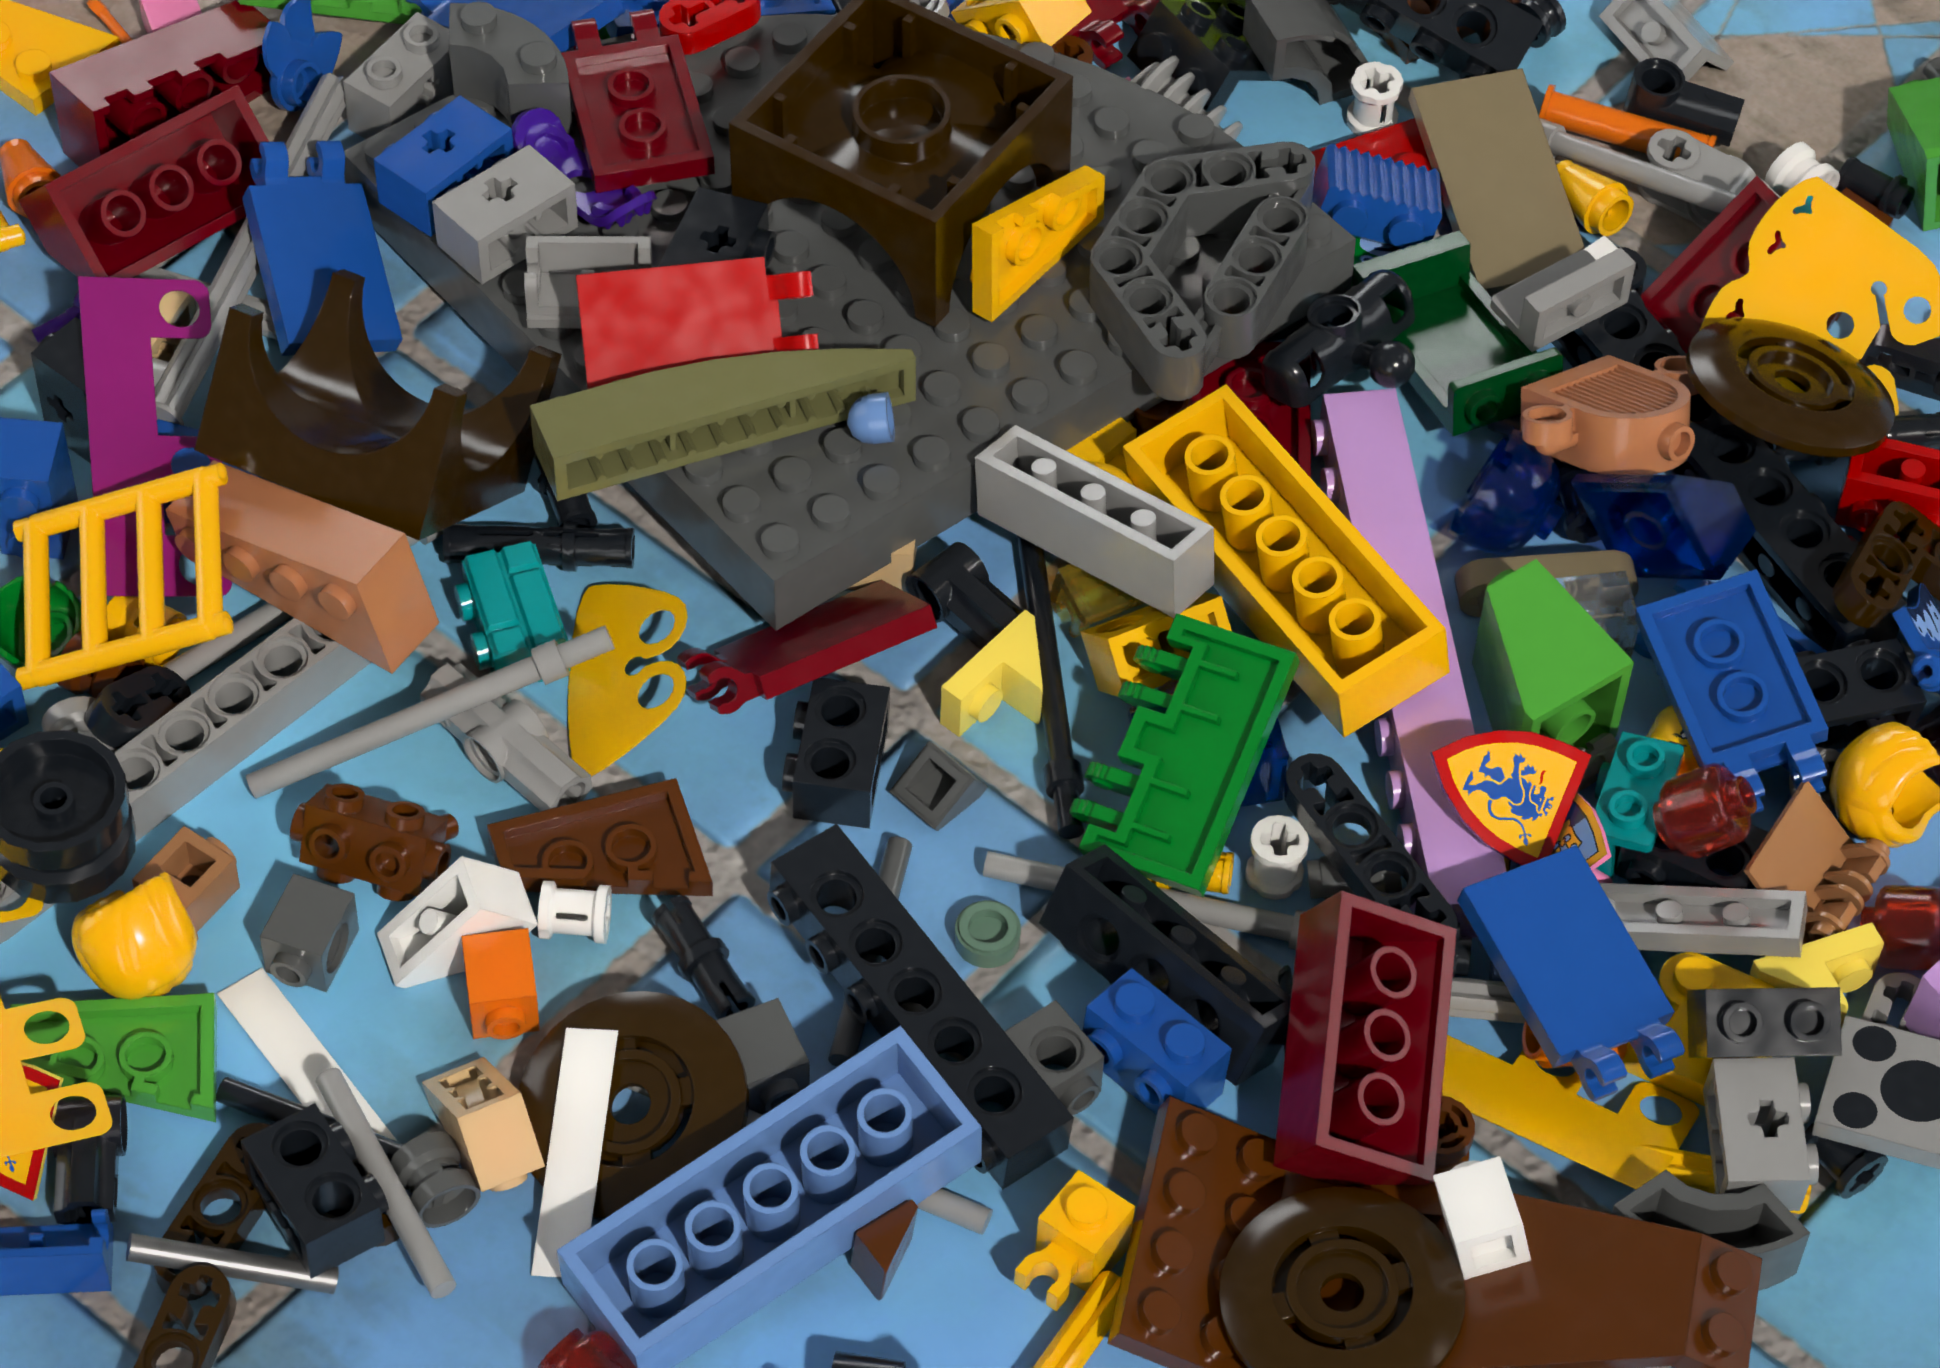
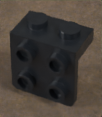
M1159 0L1127 54V57L1141 71L1155 62L1161 63L1171 56H1176L1179 59V63L1171 76L1177 79L1188 72H1192L1195 75V80L1187 92L1191 96L1206 88L1211 92V96L1203 108L1206 112L1219 105H1225L1239 80L1272 81L1242 34L1245 7L1232 0H1223L1222 3L1201 2L1199 0ZM1293 78L1277 81H1292Z

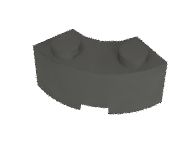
M1246 0L1242 34L1272 81L1290 78L1305 81L1319 105L1353 95L1350 87L1351 79L1355 74L1356 68L1364 63H1368L1333 6L1327 0ZM1367 79L1366 89H1368L1369 79Z
M487 2L450 3L449 53L454 96L458 97L461 95L464 98L478 99L496 107L509 120L510 127H512L517 116L525 110L538 107L548 109L559 117L566 133L573 135L568 70L565 60L555 43L534 24L515 14L494 8Z
M1664 1170L1614 1204L1611 1213L1703 1233L1762 1258L1758 1291L1779 1284L1797 1273L1810 1232L1764 1183L1742 1193L1712 1194L1687 1186L1667 1170Z

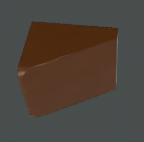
M912 1199L904 1201L856 1230L850 1265L878 1301L884 1297L912 1240L918 1206Z

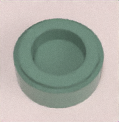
M991 900L978 901L965 907L958 915L955 923V947L959 955L969 964L980 968H996L1011 961L1019 950L1021 938L1020 920L1016 913L1007 905Z

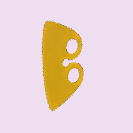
M619 584L593 585L588 587L583 594L577 610L572 639L606 625L615 646L614 650L575 665L569 671L568 728L572 760L588 772L591 777L610 766L650 735L671 715L685 695L687 683L685 672L679 664L672 661H658L646 665L635 675H628L625 672L626 664L635 657L648 659L669 650L680 639L686 628L688 615L686 605L679 597L651 588ZM657 611H670L675 619L674 627L670 634L657 643H644L639 635L640 627L644 620ZM655 675H669L673 679L674 684L669 698L655 708L648 709L642 707L638 701V694L642 685Z

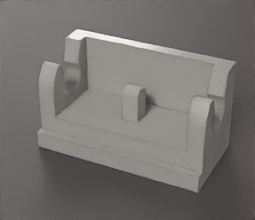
M526 236L527 273H524L527 328L581 329L576 275L652 268L651 236Z

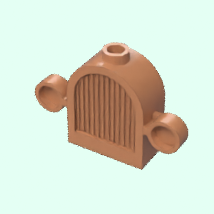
M1606 355L1521 387L1520 444L1538 451L1541 455L1554 457L1590 472L1611 476H1640L1612 474L1653 475L1680 466L1687 460L1694 446L1695 435L1690 427L1691 396L1698 394L1687 372L1686 356L1678 355L1660 358L1654 363V371L1614 356Z

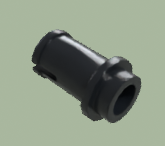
M1849 157L1839 171L1840 181L1836 190L1842 192L1847 187L1890 217L1900 219L1912 203L1915 189L1907 185L1908 180L1902 175L1893 178L1860 162L1855 157Z

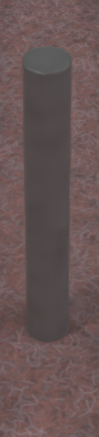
M134 1233L130 1234L126 1251V1261L179 1270H185L187 1267L199 1264L209 1265L220 1270L225 1277L329 1294H334L339 1275V1267L336 1266L310 1279L299 1260Z

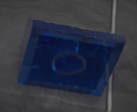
M1577 474L1571 481L1606 550H1618L1630 555L1637 578L1721 580L1756 532L1733 483L1682 475Z

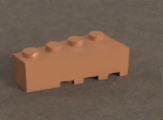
M213 460L209 465H212V464H215V463H219V462ZM225 465L228 482L226 485L219 487L222 576L393 674L439 624L405 533ZM193 496L173 501L165 511L176 534V546L186 558L195 563Z

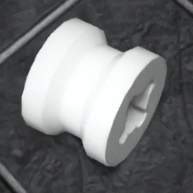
M1799 142L1788 147L1776 158L1766 174L1765 182L1780 196L1800 182L1816 176L1836 189L1840 181V173L1828 163L1820 164L1816 160L1815 150L1808 144Z

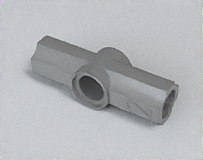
M446 663L431 675L426 688L420 693L421 702L475 680L477 677L461 663L455 666ZM499 697L439 722L462 742L469 760L486 779L494 783L505 779L540 811L581 802L592 789L591 775L549 740L542 721L521 700L513 699L506 703Z

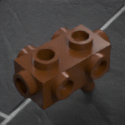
M328 783L309 801L303 802L298 806L290 827L291 839L301 843L299 862L316 866V874L320 879L330 883L343 884L351 882L356 878L377 884V894L391 901H408L413 899L448 869L451 859V847L445 844V841L455 838L459 832L457 820L449 813L438 816L425 812L423 807L412 802H390L366 795L362 789L353 785H331Z

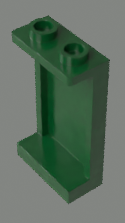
M1460 231L1354 264L1352 287L1366 279L1370 273L1381 269L1395 272L1408 284L1413 297L1416 318L1410 327L1392 341H1400L1412 351L1415 357V372L1408 382L1452 436L1521 414V387L1563 372V356L1557 348L1553 347L1541 352H1531L1490 308L1492 297L1470 272L1471 244ZM1385 303L1390 312L1392 322H1397L1404 312Z

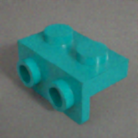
M1622 731L1612 762L1603 761L1595 787V799H1598L1595 810L1606 833L1612 857L1596 869L1607 874L1611 879L1617 866L1621 847L1644 853L1652 851L1683 761L1684 747L1682 745Z

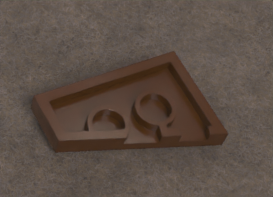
M676 778L487 824L488 840L496 865L519 872L526 892H541V886L545 880L555 881L557 888L596 891L599 885H611L612 894L713 896L712 879Z

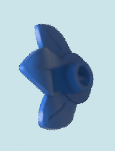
M291 0L285 5L280 15V23L269 21L263 36L262 53L264 64L270 73L269 88L274 103L282 110L294 112L305 108L320 78L326 73L333 72L339 55L342 33L335 31L315 33L311 0Z

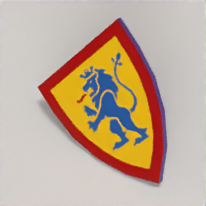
M1507 730L1466 736L1430 753L1442 790L1460 820L1486 846L1521 866L1552 854L1592 756L1563 741L1534 732Z

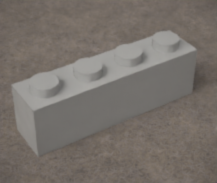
M1017 425L1010 428L975 457L978 515L1172 618H1175L1176 613L1181 614L1214 585V527Z

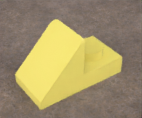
M1027 610L1020 613L941 686V725L960 737L976 721L982 723L988 720L998 709L1002 700L1036 724L1041 722L1043 685L1034 615Z
M1871 922L1803 944L1801 958L1766 956L1753 960L1749 975L1767 982L1775 988L1840 987L1842 1029L1848 1011V1002L1843 993L1857 990L1873 978L1884 942Z

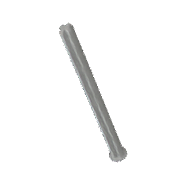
M326 73L320 78L285 144L289 157L288 177L308 176L306 160L308 157H318L315 144L317 141H328L346 106L343 84L346 77H337L332 73ZM247 217L208 289L211 313L210 333L201 339L182 338L155 388L157 420L160 419L184 426L182 417L221 344L229 307L243 303L260 270ZM199 307L189 325L193 324L197 320L199 316Z

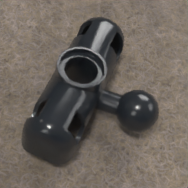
M1381 269L1370 273L1366 279L1350 288L1344 294H1331L1315 300L1308 308V321L1290 334L1284 342L1270 350L1263 358L1261 372L1265 393L1289 407H1305L1345 376L1360 368L1367 369L1372 380L1383 388H1398L1408 383L1415 372V357L1408 346L1400 341H1392L1410 327L1416 318L1412 293L1405 280L1393 271ZM1385 303L1404 312L1397 322H1392L1390 312ZM1310 354L1313 370H1320L1322 372L1320 380L1313 387H1309L1306 376L1298 364Z

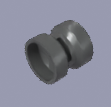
M434 1131L411 1139L396 1151L390 1162L405 1190H410L412 1193L410 1199L427 1228L442 1227L458 1221L477 1205L481 1197L480 1190L472 1174L466 1169H460V1151L453 1137L447 1132Z

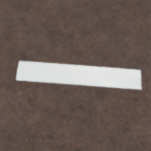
M263 968L217 993L303 1106L308 1107L315 1103L320 1112L334 1117L315 1081L323 1071L330 1068H338L374 1133L397 1141ZM357 1158L352 1160L353 1162L359 1164Z
M566 1028L531 1276L561 1277L557 1250L591 1228L618 1030Z

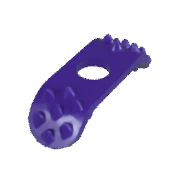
M538 107L525 110L517 116L511 127L514 153L527 145H531L569 179L578 176L591 178L585 153L574 145V139L566 133L559 117L552 111ZM634 185L625 189L596 193L595 190L586 193L576 192L577 214L590 224L604 227L608 230L614 222L619 227H623L625 223H630L632 217L636 214L638 216H642L643 213L649 214L653 202L658 198L653 190L642 194Z

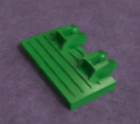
M1176 613L1166 638L1171 647L1189 652V658L1187 659L1147 645L1138 646L1133 661L1146 671L1155 674L1159 673L1162 676L1179 681L1174 694L1171 695L1140 683L1128 681L1123 682L1118 693V697L1121 700L1137 707L1117 755L1123 764L1141 769L1140 775L1138 776L1093 761L1089 763L1084 777L1095 786L1130 797L1124 813L1088 799L1077 798L1074 799L1069 814L1088 824L1078 848L1082 855L1106 844L1146 878L1203 898L1300 660L1295 652Z

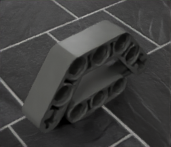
M1276 142L1153 160L1144 167L1093 246L1090 256L1088 300L1091 308L1150 389L1159 397L1173 401L1190 399L1202 389L1204 375L1215 357L1229 360L1239 359L1248 355L1257 345L1302 271L1306 260L1309 212L1312 208L1316 165L1315 156L1304 145L1295 142ZM1242 230L1207 285L1203 303L1194 316L1163 275L1164 271L1186 237Z

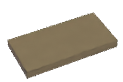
M1522 68L1411 88L1408 100L1431 168H1436L1440 174L1441 198L1453 232L1460 231L1470 242V272L1491 297L1556 262L1585 249Z

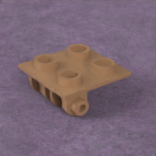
M1801 782L1744 869V872L1756 889L1806 891L1808 911L1803 944L1847 930L1846 928L1853 917L1858 916L1864 909V902H1867L1872 896L1873 887L1871 883H1875L1879 876L1885 874L1891 865L1888 857L1890 849L1883 841L1875 838L1868 839L1866 843L1854 844L1810 782Z

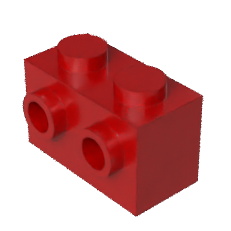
M1886 438L1878 448L1864 454L1850 456L1834 521L1838 525L1865 532L1868 525L1889 503L1900 501L1917 509L1940 528V450ZM1897 534L1894 535L1895 538L1900 539V537Z

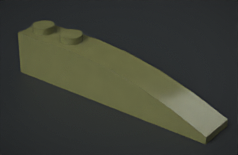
M817 349L780 351L713 359L652 371L530 405L533 446L556 500L560 501L845 421L848 419V413L853 403L858 398L868 394L888 392L892 407L916 401V357L912 349Z

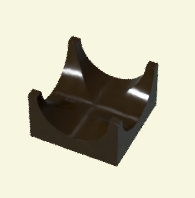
M851 0L729 122L732 195L768 204V214L772 203L784 198L812 200L844 214L865 229L895 262L910 290L915 318L936 328L949 313L955 275L972 234V223L981 218L989 203L1004 184L1029 165L1033 169L1036 177V186L1039 188L1070 173L1073 76L910 0Z
M345 269L333 272L325 299L310 332L296 354L278 373L270 363L263 343L262 321L264 312L242 303L229 307L194 448L195 451L309 497L404 532L406 536L416 540L426 538L525 491L535 454L530 405L550 399L562 354L542 346L530 349L520 372L500 394L480 407L464 409L468 392L448 384H443L434 388L431 399L427 403L403 389L386 372L371 347L364 325L362 297L365 277Z

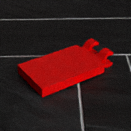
M755 257L576 275L587 389L652 371L713 359L780 351L819 349L817 334L782 337L778 300L810 298L813 296L811 271L766 275L765 258Z

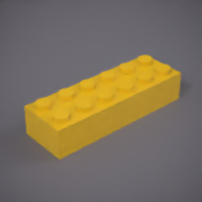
M1227 384L1122 446L1127 475L1134 483V486L1214 527L1213 587L1260 641L1297 653L1300 663L1293 680L1344 738L1450 673L1446 628Z

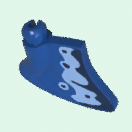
M1920 583L1908 591L1907 607L1900 608L1892 613L1915 654L1911 666V674L1917 678L1918 686L1925 691L1936 692L1940 695V610L1924 584Z

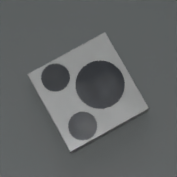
M1846 1015L1841 1029L1842 1056L1833 1057L1814 1121L1812 1135L1940 1169V1040Z

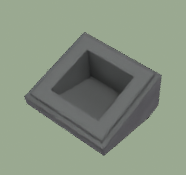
M928 741L889 792L933 829L939 831L979 799L988 786L949 753Z

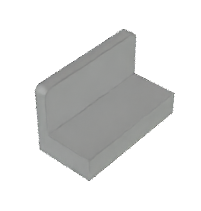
M1613 0L1599 15L1601 20L1639 62L1649 58H1661L1671 61L1683 71L1685 81L1687 82L1706 61L1725 71L1734 63L1679 0Z
M1621 247L1597 260L1588 251L1580 250L1493 295L1490 308L1531 352H1534L1626 304L1629 299L1636 262Z

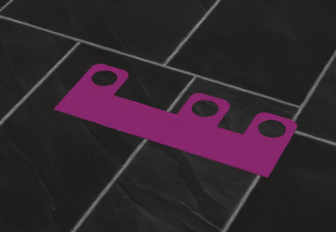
M78 276L93 497L172 475L174 473L171 462L175 453L184 448H195L197 436L158 435L151 338L201 339L210 333L209 292L207 287L197 280ZM171 291H183L190 294L199 306L197 320L186 327H177L169 324L160 313L159 304L162 297ZM208 456L211 462L215 460L222 463V461ZM162 504L164 597H196V584L187 581L179 569V560L182 553L176 546V535H165L164 508ZM136 512L105 520L107 596H138ZM222 576V593L224 596L230 591L232 582Z

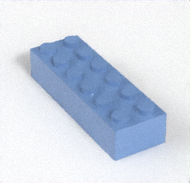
M900 1025L559 1248L557 1256L562 1283L602 1336L604 1331H606L612 1337L610 1348L613 1349L615 1347L614 1354L616 1356L619 1354L623 1361L621 1362L626 1368H673L853 1248L856 1230L906 1200L910 1201L912 1199L917 1205L980 1163L982 1158V1127Z

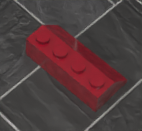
M237 84L45 184L18 201L47 253L76 277L133 278L246 217L242 197L249 185H256L251 176L250 161L252 158H262L259 144L260 142H269Z
M1345 891L1338 892L1300 914L1274 1167L1329 1184L1428 1185L1434 1182L1433 1175H1435L1457 929Z

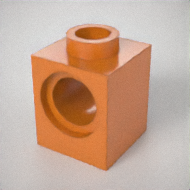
M528 928L461 936L473 1039L492 1037L494 1039L506 1040L518 1037L523 1033L540 1031L537 992Z

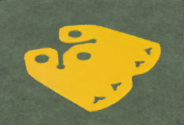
M1816 176L1790 188L1763 216L1749 241V272L1721 288L1713 299L1700 328L1701 330L1712 323L1727 320L1726 315L1735 311L1736 302L1741 298L1743 299V318L1773 321L1802 329L1832 342L1860 360L1880 328L1876 296L1871 291L1872 284L1876 281H1881L1887 287L1884 299L1891 335L1896 341L1904 345H1917L1940 336V275L1935 265L1916 246ZM1808 196L1813 197L1811 202L1812 214H1793L1794 208L1805 205ZM1776 231H1780L1781 239L1786 247L1768 254V248L1776 242ZM1922 297L1929 302L1931 313L1925 322L1915 324L1906 319L1904 306L1909 299ZM1836 312L1847 313L1854 322L1852 333L1842 339L1834 338L1827 330L1826 323L1828 318ZM1733 317L1731 319H1741V317ZM1875 364L1867 366L1889 392L1894 404L1895 416L1899 414V405L1894 377L1890 371L1882 366ZM1786 377L1775 378L1784 388L1793 392L1805 393Z

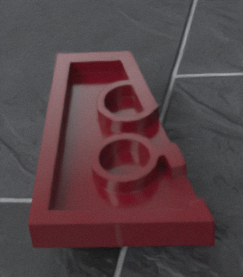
M1757 175L1640 295L1647 310L1663 328H1668L1675 334L1686 354L1691 341L1701 328L1713 299L1721 288L1749 272V241L1763 216L1780 198ZM1776 231V242L1768 248V254L1786 247L1781 239L1780 231ZM1738 299L1735 311L1728 313L1726 319L1744 317L1743 299Z

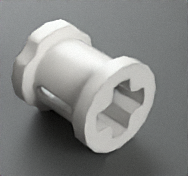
M1368 62L1358 66L1351 79L1350 87L1355 99L1348 106L1346 122L1348 128L1354 134L1361 136L1397 124L1399 114L1394 103L1402 91L1403 78L1395 67L1381 62ZM1367 79H1369L1368 89H1366ZM1381 112H1383L1382 122H1380Z
M1273 815L1258 821L1252 829L1250 848L1253 856L1247 861L1245 877L1248 886L1257 891L1261 897L1272 900L1286 899L1301 887L1304 875L1301 861L1307 855L1309 837L1300 822L1288 816Z
M544 880L541 886L537 927L539 939L549 940L555 933L592 936L595 943L606 944L611 921V885H599L596 891L557 888L555 881Z

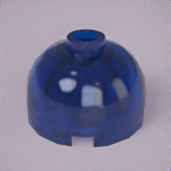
M1513 426L1509 431L1508 438L1503 436L1466 491L1469 494L1467 500L1470 503L1464 512L1458 508L1456 509L1447 527V532L1466 544L1487 553L1506 554L1519 550L1534 535L1545 541L1564 512L1563 508L1555 504L1561 488V480L1558 466L1551 455L1544 456L1538 453L1535 446L1523 441L1522 431Z

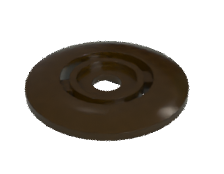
M1727 319L1705 326L1695 335L1688 348L1686 368L1690 380L1698 393L1711 407L1734 425L1769 443L1810 455L1824 457L1856 456L1878 448L1886 440L1893 427L1895 419L1894 404L1889 392L1878 377L1853 355L1813 333L1786 324L1761 319ZM1786 377L1805 393L1790 391L1781 386L1775 378Z
M631 991L608 995L587 1003L567 1015L550 1030L537 1046L527 1063L518 1089L522 1094L545 1167L533 1171L532 1174L544 1187L566 1028L618 1030L593 1219L600 1221L746 1127L749 1112V1088L746 1071L741 1056L728 1034L715 1019L694 1004L666 993L651 991ZM636 1086L645 1089L649 1093L651 1101L647 1115L634 1124H623L615 1120L612 1113V1104L616 1095L628 1087ZM692 1108L689 1121L681 1136L668 1150L654 1158L653 1152L664 1147L676 1134L682 1123L684 1110Z
M1338 1186L1316 1188L1289 1196L1263 1210L1249 1222L1235 1239L1226 1256L1220 1278L1219 1302L1221 1319L1227 1338L1247 1368H1440L1451 1354L1460 1335L1465 1314L1466 1291L1463 1273L1454 1250L1447 1238L1427 1217L1403 1201L1381 1192ZM1343 1236H1347V1237H1349V1238H1351V1239H1342V1238H1343ZM1384 1255L1397 1260L1399 1263L1391 1265ZM1334 1279H1350L1361 1287L1364 1298L1360 1305L1353 1310L1345 1312L1335 1311L1323 1302L1321 1298L1323 1287ZM1296 1323L1298 1328L1311 1339L1329 1346H1344V1349L1326 1348L1311 1343L1296 1334L1288 1325Z

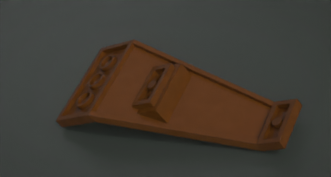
M1170 1096L1158 1108L1107 1344L1167 1368H1247L1227 1338L1221 1319L1219 1291L1220 1278L1226 1256L1235 1239L1249 1222L1276 1202L1300 1192L1338 1186L1363 1188L1389 1195L1418 1210L1435 1224L1454 1250L1441 1210L1435 1182L1428 1185L1329 1184L1273 1166L1275 1139ZM1513 1193L1523 1222L1531 1261L1464 1280L1466 1291L1465 1314L1461 1332L1451 1354L1440 1368H1646L1672 1366L1674 1368H1748L1762 1258L1703 1233ZM1343 1236L1342 1239H1351V1238H1349V1237H1347V1236ZM1384 1255L1391 1265L1399 1263L1397 1260ZM1338 1278L1329 1281L1323 1287L1321 1298L1329 1308L1345 1312L1359 1306L1364 1298V1293L1356 1282L1346 1278ZM1296 1323L1288 1325L1296 1334L1311 1343L1326 1348L1344 1349V1346H1329L1311 1339L1298 1328Z

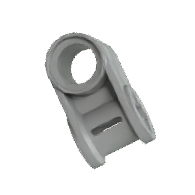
M1678 129L1657 131L1650 138L1647 147L1649 163L1737 195L1756 176L1754 170L1742 159L1727 155L1695 139L1687 132ZM1680 147L1679 157L1673 160L1676 148ZM1637 184L1638 191L1644 199L1692 221L1703 230L1719 215V213Z

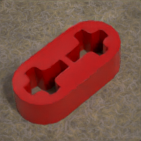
M670 0L659 11L660 37L678 34L684 55L699 53L756 25L761 18V0Z

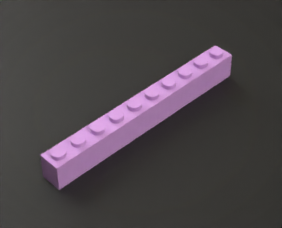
M1396 388L1323 394L1320 419L1311 420L1312 452L1315 457L1323 456L1325 468L1321 469L1320 474L1321 490L1446 628L1450 673L1380 715L1379 718H1376L1374 736L1378 756H1388L1391 771L1386 772V796L1389 808L1400 810L1402 824H1399L1397 827L1398 840L1453 908L1457 916V922H1460V935L1476 938L1478 936L1457 899L1464 887L1507 871L1504 857L1486 846L1460 820L1442 790L1430 754L1463 737L1475 735ZM1416 902L1410 907L1413 914H1415Z

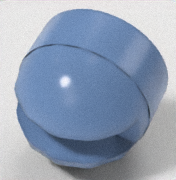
M888 392L865 395L858 398L851 406L847 425L851 434L862 443L882 444L894 442V415Z

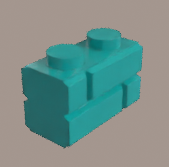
M527 541L503 547L500 552H496L493 549L465 557L462 561L464 583L455 584L454 593L462 621L474 619L478 631L470 634V641L479 671L490 668L491 672H494L532 656V648L555 639L558 644L568 641L536 544Z

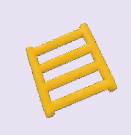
M219 462L208 466H200L35 513L29 517L14 521V535L19 542H23L25 666L17 668L15 672L16 680L21 684L22 690L51 685L215 640L217 637L233 633L234 625L232 618L227 611H223L219 487L226 485L228 482L227 469L223 463ZM193 496L197 617L165 626L162 504ZM136 512L139 633L108 642L105 520ZM79 528L82 649L51 657L49 536Z

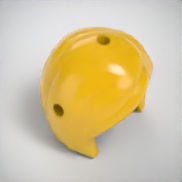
M1891 721L1866 730L1841 752L1833 766L1829 790L1831 803L1835 807L1836 815L1849 832L1864 842L1871 838L1879 839L1890 848L1911 844L1922 837L1928 821L1934 814L1940 811V786L1924 772V770L1940 764V756L1929 740L1923 738L1919 732L1912 730L1909 726Z
M166 872L147 879L144 883L127 893L116 890L106 897L98 899L93 904L86 906L74 918L71 929L73 949L83 970L99 988L116 998L134 1000L143 997L166 995L173 987L180 985L185 980L193 967V959L196 955L197 947L196 931L188 912L173 886L169 874Z

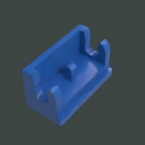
M92 1209V1223L0 1227V1296L111 1291L114 1228L110 1222L108 1210Z

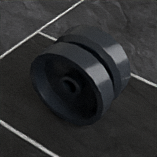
M69 730L37 732L11 742L0 752V880L20 896L40 900L46 904L78 902L106 890L124 874L135 853L136 826L132 807L129 803L126 776L115 753L94 737Z

